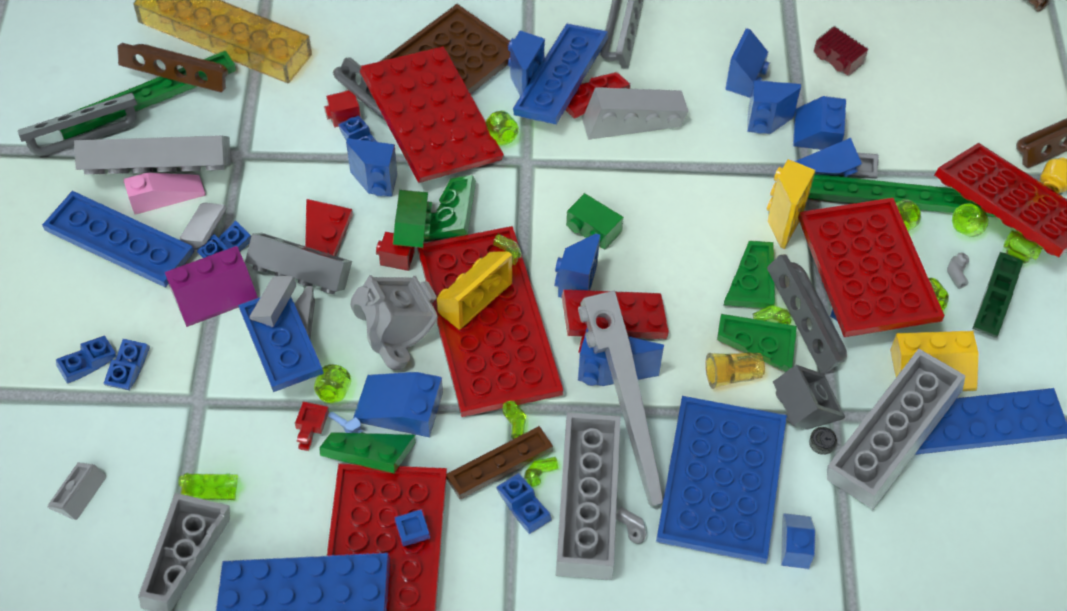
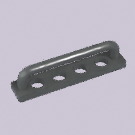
M612 0L605 28V31H608V39L601 49L600 55L607 61H619L622 69L629 68L644 0H628L616 52H609L621 0Z
M351 57L344 58L341 67H336L333 71L335 79L384 119L360 73L361 65ZM357 73L361 76V83L359 85L355 80Z
M130 93L17 130L21 142L25 141L33 154L47 156L74 147V140H96L132 127L136 120L134 106L137 103L133 94ZM125 109L127 118L123 121L44 147H40L36 143V137Z
M786 254L779 255L767 267V270L818 369L822 374L829 373L846 359V347L805 270L799 264L790 262ZM786 275L789 277L790 280L788 288L786 287L784 280ZM797 296L800 298L801 306L799 309L797 308L795 303ZM808 318H810L812 322L811 330L807 328ZM819 339H820V340L822 341V343H823V351H822V352H820V350H819V348H818V341H819Z

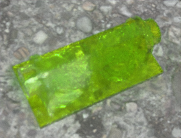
M185 473L179 476V486H182V495L204 500H235L238 474Z

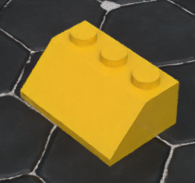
M789 159L784 167L779 166L773 180L777 182L774 183L771 189L770 196L773 197H771L766 209L770 211L767 221L780 248L783 249L786 248L799 224V212L805 211L815 174L814 169Z
M489 252L484 258H479L468 272L459 275L453 285L439 293L437 297L438 313L459 330L512 284V254L510 252Z
M973 331L896 333L890 348L896 377L916 351L921 349L964 374L963 391L977 390L979 352Z

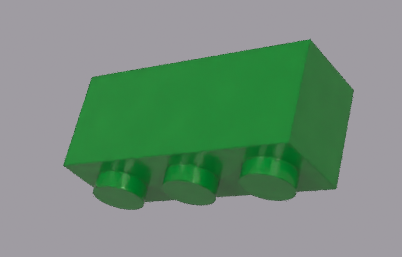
M399 189L393 245L423 248L424 238L429 239L432 202L428 201V192Z

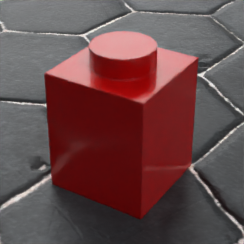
M349 90L326 96L327 105L324 106L327 120H332L334 128L339 127L338 124L350 118L360 116L356 96Z
M385 231L382 241L379 240L376 246V255H379L380 265L409 271L415 254V247L393 245L394 233Z

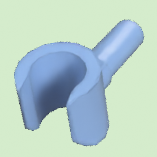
M333 411L328 415L339 423L346 433H361L363 431L360 428L361 423L356 417L347 422Z

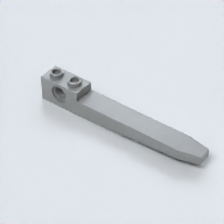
M615 290L586 297L582 300L578 311L582 323L586 322L588 332L585 333L588 347H593L595 354L606 353L649 505L661 504L663 499L630 342ZM596 318H605L608 321V328H599L596 324Z

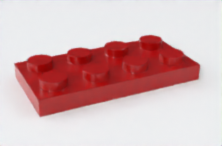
M563 290L562 303L567 336L585 337L587 325L586 322L582 323L578 311L582 300L586 297L610 291ZM615 291L628 337L667 339L669 330L661 293ZM596 318V324L599 328H608V321L605 318Z

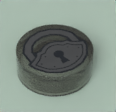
M827 427L814 429L809 438L811 449L822 455L831 453L837 443L836 434Z

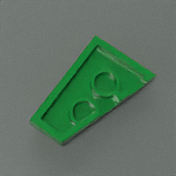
M473 175L450 179L439 199L440 205L437 211L431 213L429 239L424 238V242L468 235L476 185Z
M748 242L723 306L774 309L775 284L767 270V267L774 261V242Z
M721 314L717 340L787 372L793 366L797 326Z
M331 432L319 447L320 456L395 473L415 445L416 436L415 434Z

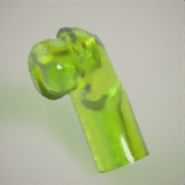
M556 457L534 461L524 473V478L531 487L541 484L540 476L542 473L558 470Z

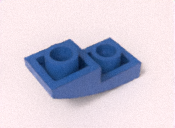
M359 115L338 124L346 140L348 138L377 142L371 135L369 126Z
M235 221L219 238L214 234L197 252L202 258L235 246L241 251L250 244L251 235Z
M104 335L81 343L80 351L57 358L56 366L68 384L101 368L116 357V352Z
M123 339L116 360H111L103 384L130 391L143 367L150 346L146 343Z
M519 473L496 487L510 511L528 534L552 520L550 512L535 497L534 489Z

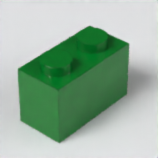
M584 193L567 210L566 226L572 232L579 233L585 238L594 234H600L599 247L605 250L622 232L624 217Z

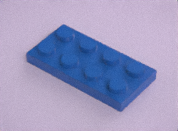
M292 297L288 300L274 327L249 318L260 298L238 305L273 392L324 374Z

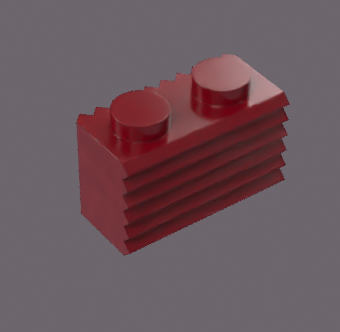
M833 26L816 39L813 52L819 59L826 60L833 65L838 72H843L850 76V74L865 63L868 48L844 33L843 30L840 31L839 28Z

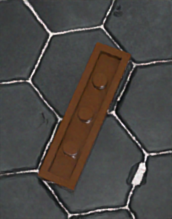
M538 426L447 473L446 478L459 500L547 455L553 451V445L541 427Z

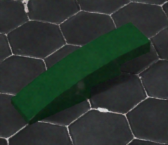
M1003 252L999 253L972 329L995 338L998 337L1024 262L1023 259Z

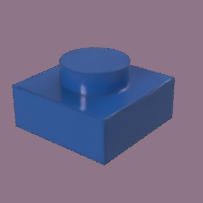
M422 510L394 517L403 547L430 539Z

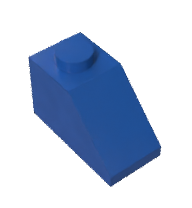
M783 513L781 566L809 569L815 555V528L811 516Z

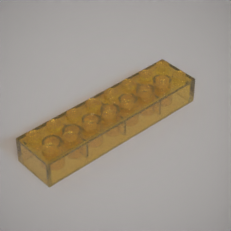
M135 0L133 3L139 23L214 54L226 50L233 62L287 84L290 83L312 55L309 35L222 0Z

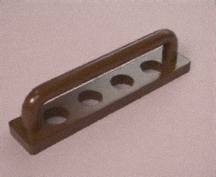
M121 43L117 46L119 66L220 93L226 89L228 70L222 64L147 44L130 45ZM136 54L143 57L145 64L137 61ZM157 60L165 64V70L158 67ZM178 65L185 68L187 73L186 75H183L178 71ZM198 71L204 72L208 80L201 79Z
M1067 118L1022 137L1017 141L1016 148L1023 154L1022 165L1030 168L1067 151ZM1064 137H1066L1064 142L1060 145L1061 140ZM1047 145L1046 150L1041 153L1042 149Z

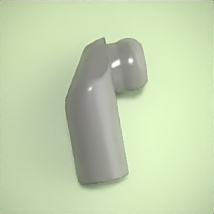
M962 252L958 253L957 256H953L947 267V272L958 289L965 287L969 283L963 274L966 264L969 263V257Z
M620 507L616 514V520L627 525L630 541L636 544L643 542L646 537L643 519Z

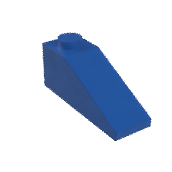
M851 138L794 161L814 169L817 175L840 176L844 174V177H848L857 173V168L862 165Z

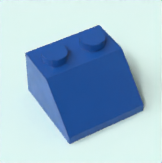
M745 29L731 57L725 88L727 91L748 98L751 97L754 80L762 81V74L766 75L770 66V62L767 61L768 50L751 29Z
M520 30L516 37L512 38L509 42L508 51H510L508 67H510V77L521 96L544 60L545 38Z
M754 80L748 107L747 132L771 134L792 120L801 84Z
M822 96L796 108L793 146L823 150L843 141L846 99Z
M347 138L346 146L350 173L368 194L392 197L398 175L395 144Z
M594 234L565 248L563 257H558L555 267L557 274L554 286L558 287V297L562 298L563 290H591L598 265L600 234Z

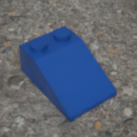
M585 335L579 357L578 381L592 386L613 385L614 382L606 353L595 354L593 347H588ZM628 337L637 379L659 376L664 344Z
M420 372L367 375L353 418L356 417L361 424L430 438L443 395L442 377Z

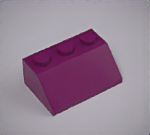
M237 246L165 272L170 290L186 327L239 308L238 305L258 298L246 264Z

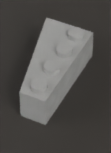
M595 87L582 120L587 138L591 140L681 127L688 113V108L682 90Z
M178 493L174 494L138 595L141 609L172 611L230 521L229 505Z

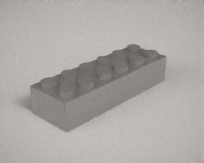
M229 136L74 140L76 170H84V175L105 174L104 169H108V174L129 173V168H133V173L153 172V168H157V172H177V167H181L182 171H201L200 166H206V170H225L224 165H231Z
M918 349L827 466V480L874 509L961 394L965 375Z
M567 412L556 576L612 580L621 416Z

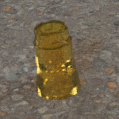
M708 353L706 356V376L712 389L738 382L753 381L754 379L762 378L765 374V364L761 353Z

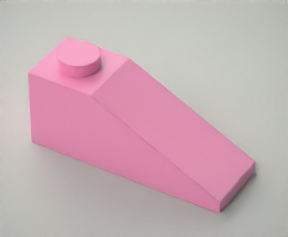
M144 173L123 179L134 215L206 196L199 175Z

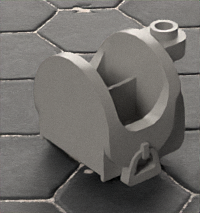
M369 275L364 285L358 287L351 298L350 305L354 315L358 319L366 320L367 339L372 350L379 353L387 367L392 370L403 369L410 360V354L407 349L419 342L431 330L437 320V313L431 304L436 300V295L429 282H421L420 284L416 276L411 278L373 277Z

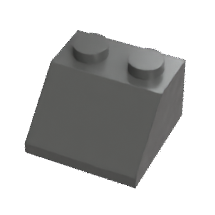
M795 365L773 381L777 390L775 392L776 396L783 403L787 411V420L793 426L808 430L845 418L824 374Z

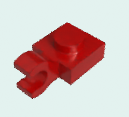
M302 402L295 421L296 429L300 430L297 437V442H300L298 449L309 451L313 433L322 434L329 414L328 406Z

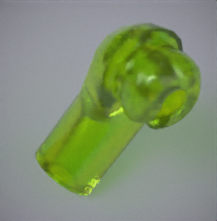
M497 234L493 245L506 252H510L512 254V264H517L518 258H521L522 255L518 244L507 237Z
M774 305L752 314L753 319L768 321L772 319L778 321V323L788 325L792 321L790 318L791 314L787 309Z
M506 401L503 404L502 411L505 418L512 425L511 438L515 439L525 432L526 414L514 401Z

